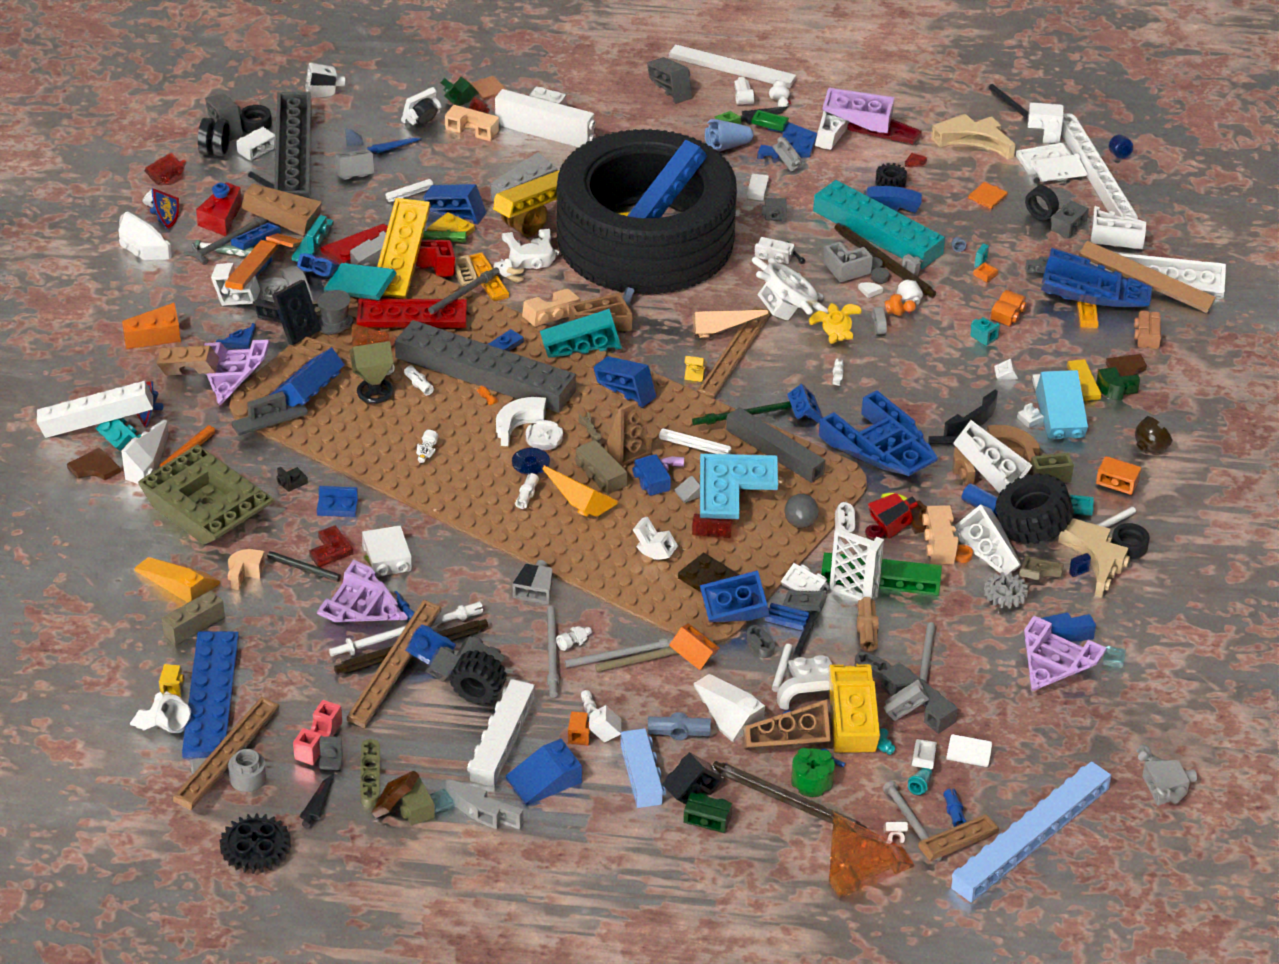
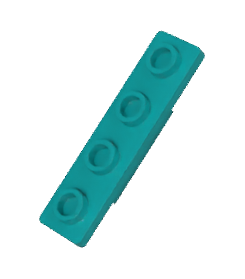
M320 215L292 255V261L298 262L299 256L302 253L314 255L333 226L334 221L327 219V216Z
M123 417L100 423L95 428L119 451L132 438L141 437V434L136 435L138 431L130 424L128 426L125 425L127 421Z

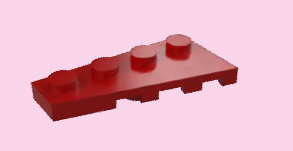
M383 223L322 246L321 253L339 264H351L350 250L369 239L372 241L380 236L379 233L382 231L387 232L388 226Z

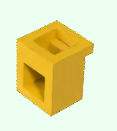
M164 664L159 679L161 693L164 694L167 691L181 698V687L184 685L185 677L184 674H181L182 668L180 665Z

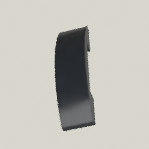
M995 389L984 396L982 406L965 417L957 414L947 420L943 436H959L970 420L978 426H982L995 411L998 391Z

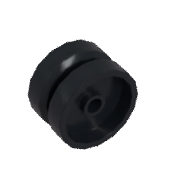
M204 117L200 122L198 131L199 154L211 155L213 152L215 156L225 157L230 144L229 121L218 119L215 122L213 118Z

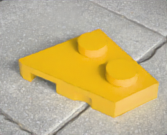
M447 212L430 225L427 231H466V235L469 236L475 231V225Z

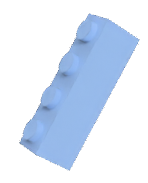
M646 729L621 732L620 746L637 808L662 805V796L666 795V790L662 783H660L661 771L660 767L655 765L657 764L656 753L651 750L653 749L651 736H647Z

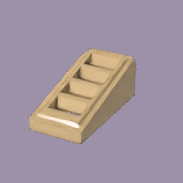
M469 255L455 257L454 274L462 287L477 279Z

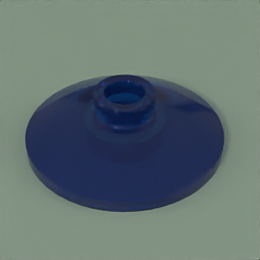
M538 448L521 449L512 457L514 469L526 475L544 472L543 467H549L550 465L549 455Z

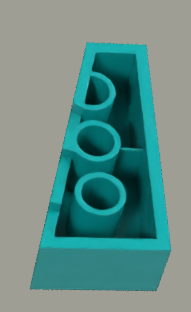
M610 309L540 331L548 358L572 355L573 352H581L583 354L588 353V350L596 349L607 351V348L612 347L622 349Z

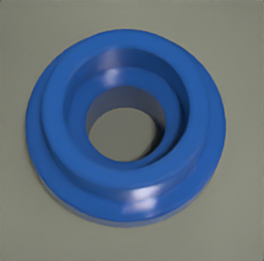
M217 183L212 187V193L217 198L227 197L230 191L229 186L224 183Z

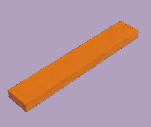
M260 240L225 281V287L243 290L278 249V244Z

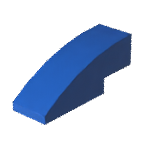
M873 186L866 189V196L895 211L903 208L916 213L922 202V193L906 188Z
M1067 612L1041 618L1052 623V634L1070 642L1094 639L1096 624L1090 614L1071 618Z

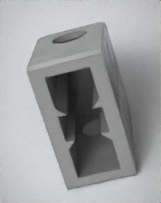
M543 560L537 561L536 565L525 564L512 583L513 598L550 604L552 568L548 567V564Z

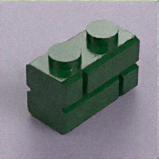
M691 793L684 809L683 823L725 833L732 816L733 803L725 799L711 798L702 793Z

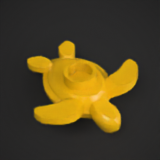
M831 303L828 306L829 314L824 311H817L809 318L810 325L823 322V329L830 336V344H833L837 340L843 341L844 339L850 340L854 338L853 333L850 332L852 320L849 315L861 314L862 311L859 306L854 304H847L839 311L838 306Z

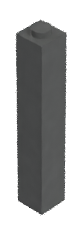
M739 407L727 415V431L764 454L777 456V462L809 482L813 483L824 474V458Z

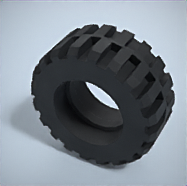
M1035 473V475L1031 476L1030 474L1024 475L1025 477L1017 478L1013 483L1007 484L1006 489H1002L997 497L995 508L1000 524L1008 538L1018 543L1022 541L1023 544L1032 542L1038 544L1040 541H1049L1050 538L1057 537L1061 531L1064 532L1067 525L1072 520L1074 510L1068 489L1063 481L1055 476L1052 477L1050 474L1042 475L1041 473Z

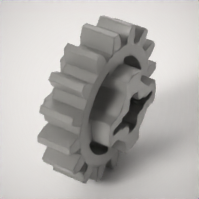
M1001 572L1000 576L995 573L993 578L988 577V582H985L984 595L988 596V601L993 600L994 606L1000 604V607L1003 608L1006 605L1011 609V605L1019 607V603L1023 604L1025 599H1027L1028 585L1024 584V579L1019 580V575L1013 577L1011 572L1008 575Z

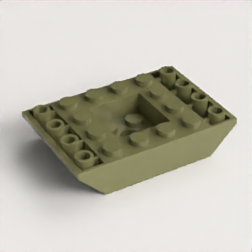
M198 444L138 481L139 486L154 509L203 545L221 537L274 502V498Z

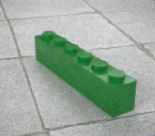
M824 552L821 575L830 584L833 553ZM840 554L843 559L848 558L846 555ZM861 557L857 558L861 565L866 564ZM882 559L879 589L939 596L942 565ZM851 561L847 562L851 569L856 568ZM841 565L837 566L841 573L846 572ZM860 572L855 573L860 580L864 579ZM850 576L846 577L850 584L854 583ZM840 579L836 581L837 585H844Z

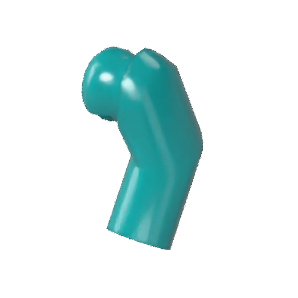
M885 728L879 729L880 737L877 748L888 755L893 754L896 748L887 739L889 731Z

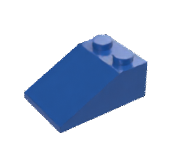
M758 570L700 585L709 622L751 621L770 616Z
M561 738L543 745L506 775V779L525 806L582 783V765Z

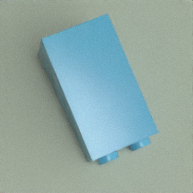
M1078 370L1041 372L1035 393L1040 412L1044 416L1043 422L1047 437L1055 439L1085 437L1088 424Z

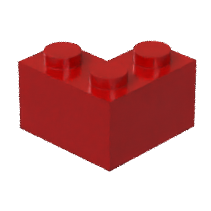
M422 240L416 267H434L436 276H453L455 254L451 240Z

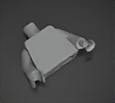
M1142 744L1136 750L1139 753V760L1145 761L1142 777L1157 806L1167 802L1177 804L1187 795L1189 783L1197 781L1196 771L1194 769L1184 771L1179 761L1157 758L1151 754V749L1145 744Z

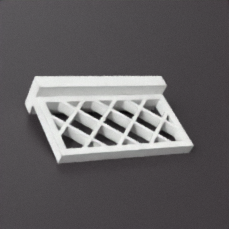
M837 528L834 532L830 590L858 600L863 599V597H871L872 600L876 601L879 594L884 539L876 537L872 541ZM840 537L845 538L849 543L845 545ZM858 544L867 546V550L863 551ZM853 547L858 554L853 555L848 548ZM843 551L848 558L843 559L839 552ZM861 557L866 564L861 565L857 558ZM851 561L856 568L851 569L847 562ZM841 565L846 572L841 573L837 566ZM860 572L864 579L860 580L855 573ZM850 576L854 583L850 584L846 577ZM840 579L845 586L837 585L836 581ZM858 586L863 594L857 592L854 587Z

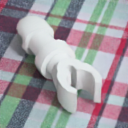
M838 358L834 362L832 384L840 386L844 373L843 360L839 361Z
M584 690L581 693V698L584 703L583 707L587 711L586 713H588L589 721L590 713L597 710L591 692Z

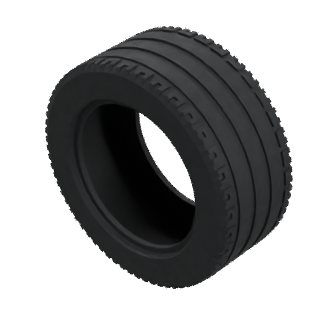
M634 129L612 132L611 134L594 138L592 141H587L586 144H582L576 148V151L571 152V155H568L558 173L557 241L563 259L566 260V263L575 272H578L580 276H584L585 279H589L590 282H595L597 285H602L605 288L608 287L611 290L615 289L619 292L625 291L627 287L634 289L633 294H664L675 292V290L680 291L683 288L688 289L690 286L693 287L696 284L702 283V281H706L713 274H716L718 270L722 269V266L725 265L732 253L735 238L737 183L734 170H732V166L726 161V158L722 157V154L718 153L712 146H708L707 143H702L701 140H696L694 137L673 131ZM685 140L700 146L707 155L704 162L670 205V207L682 211L681 213L661 218H636L621 215L610 210L618 206L638 203Z

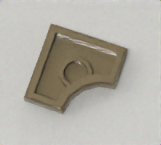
M1025 556L1019 576L1036 580L1046 576L1061 577L1064 564Z

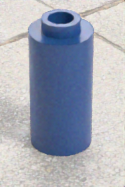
M972 483L968 484L962 493L961 499L976 508L980 504L988 507L997 517L995 508L997 497Z

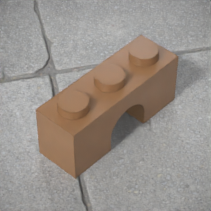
M210 345L161 348L156 364L166 376L183 375L185 366L195 369L199 374L216 373L219 356Z

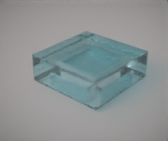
M1106 646L1107 650L1104 654L1103 665L1123 668L1126 649Z
M446 789L429 794L434 802L435 815L454 808V801Z

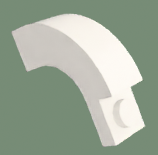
M527 397L517 399L508 403L499 411L496 417V433H498V438H501V446H509L511 433L517 426L526 423L536 424L537 421L545 420L546 398Z

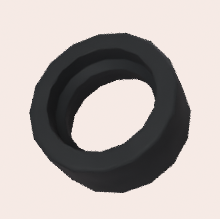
M249 105L241 110L240 122L241 128L244 131L252 133L254 130L262 127L266 128V130L271 127V111L266 106ZM251 118H262L260 120H249Z
M1046 186L1035 187L1026 196V208L1038 220L1049 219L1059 209V201L1056 194ZM1036 196L1041 197L1046 202L1048 210L1043 209L1039 205Z
M1124 523L1114 529L1112 543L1127 547V556H1130V559H1136L1146 554L1150 537L1145 528L1134 523ZM1131 537L1137 539L1140 543L1127 544L1120 539Z

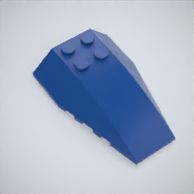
M1051 248L1041 285V290L1045 293L1059 295L1067 300L1072 299L1104 306L1145 307L1150 305L1152 286L1131 277L1127 280L1121 277L1122 274L1117 271L1114 273L1106 271L1105 266L1090 264L1091 260Z

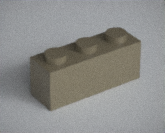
M596 440L576 448V464L586 472L589 478H592L597 483L600 489L610 494L627 486V471Z
M210 590L162 617L164 636L176 646L196 635L198 631H203L224 619L223 600Z

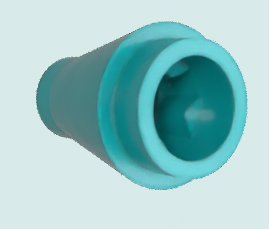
M921 768L920 771L908 779V789L912 794L920 795L927 791L933 774L932 770Z

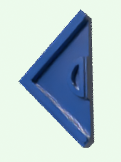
M252 323L251 327L247 329L237 330L223 340L217 339L216 343L221 342L225 348L250 349L256 331V324Z

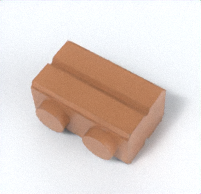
M1140 311L1138 318L1135 317L1134 328H1137L1134 331V340H1137V346L1140 348L1158 349L1161 340L1160 312L1149 313V311Z

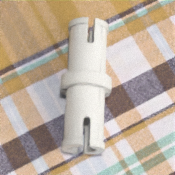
M412 365L406 367L404 370L405 376L425 395H430L434 388L426 380L425 375L419 373Z
M528 474L525 483L519 489L520 494L515 505L520 509L526 508L530 498L535 494V487L539 481V477L536 474Z

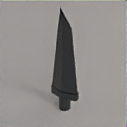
M788 106L742 111L740 116L741 122L745 121L748 125L752 124V118L757 110L778 115Z
M334 774L323 780L303 812H301L300 818L304 819L302 822L303 827L309 828L313 820L320 819Z

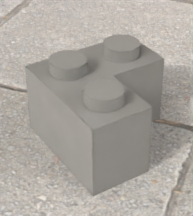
M841 242L824 247L823 263L840 283L871 274L873 257L865 247L848 251Z

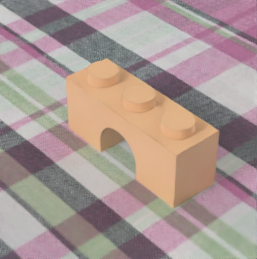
M453 105L445 115V129L461 133L465 128H475V137L491 141L499 131V117Z
M567 288L554 292L552 302L543 301L539 297L524 301L522 317L534 327L569 317V304L580 302V298Z

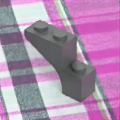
M469 636L464 640L457 655L448 647L438 648L425 671L443 681L448 678L461 655L467 651H483L488 655L494 656L500 662L503 661L505 656L500 654L501 651L499 649L483 644V640L480 638Z

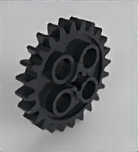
M256 813L255 817L251 818L247 814V819L244 820L242 817H239L238 823L231 821V827L226 826L225 832L221 833V855H223L224 861H228V866L235 864L236 871L242 867L243 873H246L248 869L252 870V874L256 872V869H260L264 873L265 867L272 870V864L279 866V859L285 860V854L290 853V832H287V826H282L281 820L275 821V816L267 819V814H265L262 818H259V814Z

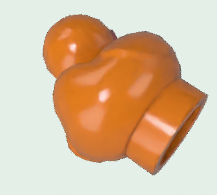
M893 294L889 300L885 301V307L888 314L901 316L905 311L911 314L916 309V303L913 300H907L903 304L902 295Z

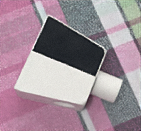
M309 63L305 90L306 92H311V98L333 96L336 86H345V77L337 76L334 67Z

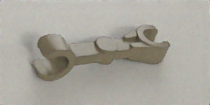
M587 412V417H582L579 414V423L587 428L592 441L596 440L602 445L600 442L601 434H597L595 426L591 423V414Z

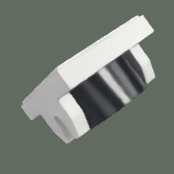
M429 88L407 98L401 118L404 124L409 122L412 125L416 123L423 125L440 113L441 105L435 97L437 92L435 88Z

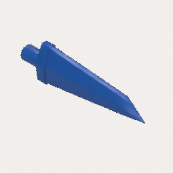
M408 138L374 144L371 147H367V149L372 153H381L416 142L422 138Z

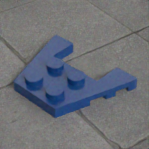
M790 122L783 131L768 128V130L784 132L782 137L788 140L801 158H810L817 139L816 132ZM760 145L757 159H764V156H772V159L779 158V155L772 146Z

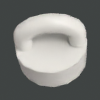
M151 189L144 196L142 202L152 208L154 205L151 203L153 201Z

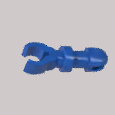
M394 591L397 594L398 600L396 602L398 603V608L407 615V620L410 621L415 612L409 608L410 605L404 601L403 596Z

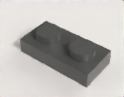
M788 590L783 606L802 611H822L827 595L825 591Z

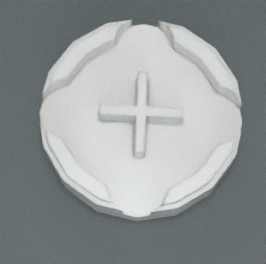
M540 420L536 424L528 426L526 429V441L535 449L550 450L559 446L563 441V429L558 427V424L555 422Z

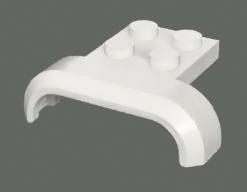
M818 655L814 658L805 659L798 657L794 660H788V668L793 678L785 681L777 692V703L781 709H789V702L796 694L829 690V665H832L828 656Z

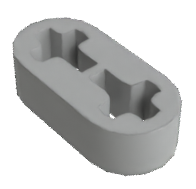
M873 307L872 317L875 332L877 335L886 334L887 324L883 307Z

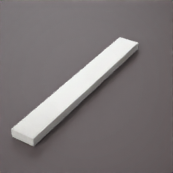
M676 44L669 52V58L771 84L776 81H782L786 83L787 88H791L796 80L795 74Z

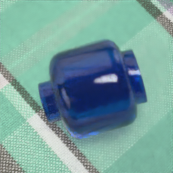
M1115 135L1111 138L1108 145L1109 151L1119 159L1127 158L1133 151L1132 141L1124 135Z

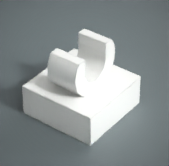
M1032 403L1025 405L1024 410L1018 412L1017 418L1028 428L1040 424L1044 420V416L1039 412L1038 408L1035 409Z
M886 822L883 828L884 835H888V844H892V837L895 835L900 838V844H903L905 840L904 834L908 831L907 822Z

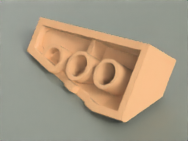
M768 310L695 312L692 315L694 335H699V338H710V335L766 316Z

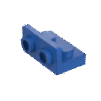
M800 384L787 394L797 419L806 415L809 419L812 418L817 423L820 422L823 416L816 398L803 384Z
M319 486L317 516L356 517L358 506V489L356 487Z
M421 624L414 631L405 651L429 664L438 648L448 647L453 650L456 644L451 642L449 638L436 633L431 627Z

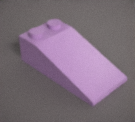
M828 88L823 110L868 130L888 133L893 115L894 97Z

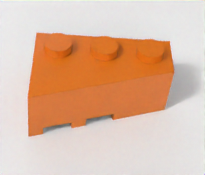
M175 303L122 321L126 349L181 342Z

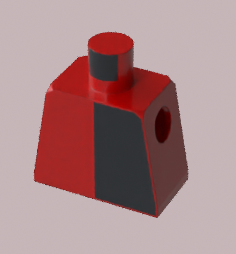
M897 493L868 503L870 516L877 525L884 529L885 535L890 539L912 523L911 510L918 507V504L913 496L903 501Z

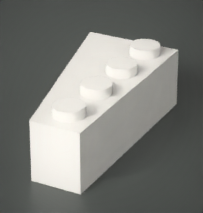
M824 111L815 146L831 150L847 130V125L850 121Z
M972 420L969 421L953 443L999 493L1002 489H1006L1007 484L1013 483L1015 479L1025 477L1024 475L1032 467L1029 462Z

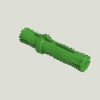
M451 230L424 231L422 240H451V242L466 243L467 233L466 231L455 232Z

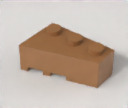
M620 293L569 304V321L610 309L616 331H632V313Z

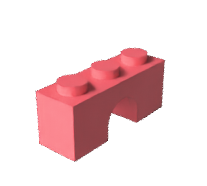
M325 700L321 701L313 713L311 729L303 728L293 741L294 758L310 765L316 763L320 757V736L333 737L342 724V709L340 705Z

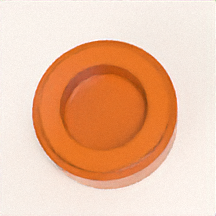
M965 544L957 545L955 560L960 563L971 561L973 549Z

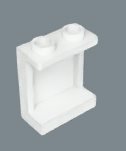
M401 525L362 532V547L364 551H367L376 577L411 571V554Z

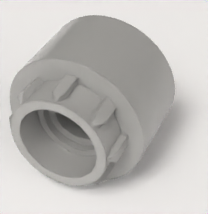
M242 749L230 758L228 763L230 783L236 790L251 792L264 785L266 782L265 760L261 754L252 749Z

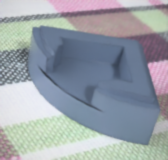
M345 129L347 146L363 145L361 135L352 129Z
M630 287L626 288L623 295L627 306L630 305L634 289Z

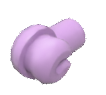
M670 456L660 459L666 471L669 470V466L684 467V457Z

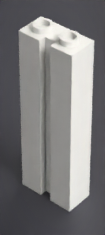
M502 89L495 97V116L499 117V126L575 147H580L582 144H586L587 141H592V139L596 138L594 134L596 121L592 112Z

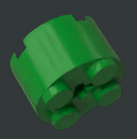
M799 749L792 761V786H795L800 794L807 797L822 796L823 792L827 790L829 792L833 786L835 769L832 754L827 750Z

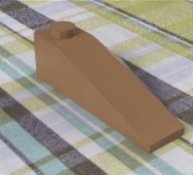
M636 401L618 409L607 440V452L621 466L651 454L652 439L647 432V426L643 422V416Z

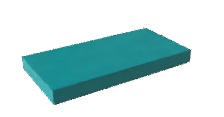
M341 263L325 286L324 291L342 290L347 292L350 297L379 300L397 273L394 269Z

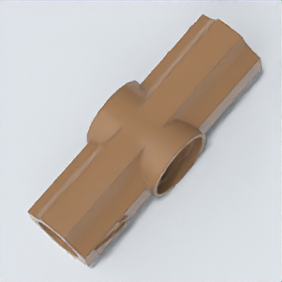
M863 597V599L858 600L857 633H859L860 649H863L865 652H873V650L878 648L877 634L879 621L878 616H876L875 601L871 597Z

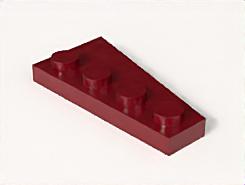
M891 119L888 133L871 131L852 122L847 125V130L912 145L922 136L921 130Z

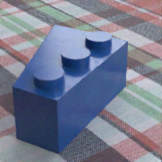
M476 184L432 185L423 196L424 201L431 204L429 212L440 215L449 212L463 220L468 219L472 220L474 224H479L487 213Z
M607 356L593 367L597 383L615 393L619 391L625 395L624 398L627 400H635L641 408L657 397L650 369L646 364Z

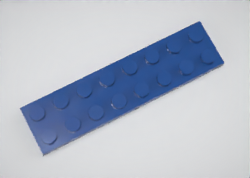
M198 631L188 702V706L191 709V717L185 726L182 748L183 757H208L228 735L239 641L238 632Z

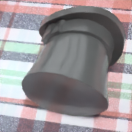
M331 290L317 298V304L321 311L318 321L321 327L320 331L323 334L339 333L354 323L352 316L348 314L350 296L347 292Z

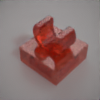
M473 97L468 108L486 114L490 111L487 108L488 105L479 97Z

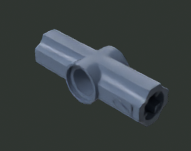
M681 712L674 713L671 717L648 716V734L670 735L675 740H683L688 736H710L711 718H688L685 713Z

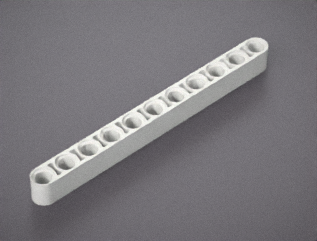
M1070 113L1063 114L1061 135L1073 155L1075 153L1080 155V161L1087 172V178L1108 212L1113 211L1116 216L1123 218L1129 216L1138 219L1137 214L1075 115Z

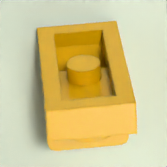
M686 356L685 380L702 382L707 361L704 358Z

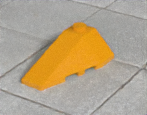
M546 466L543 467L545 473L569 503L578 508V513L586 517L589 514L597 517L618 503L617 500Z

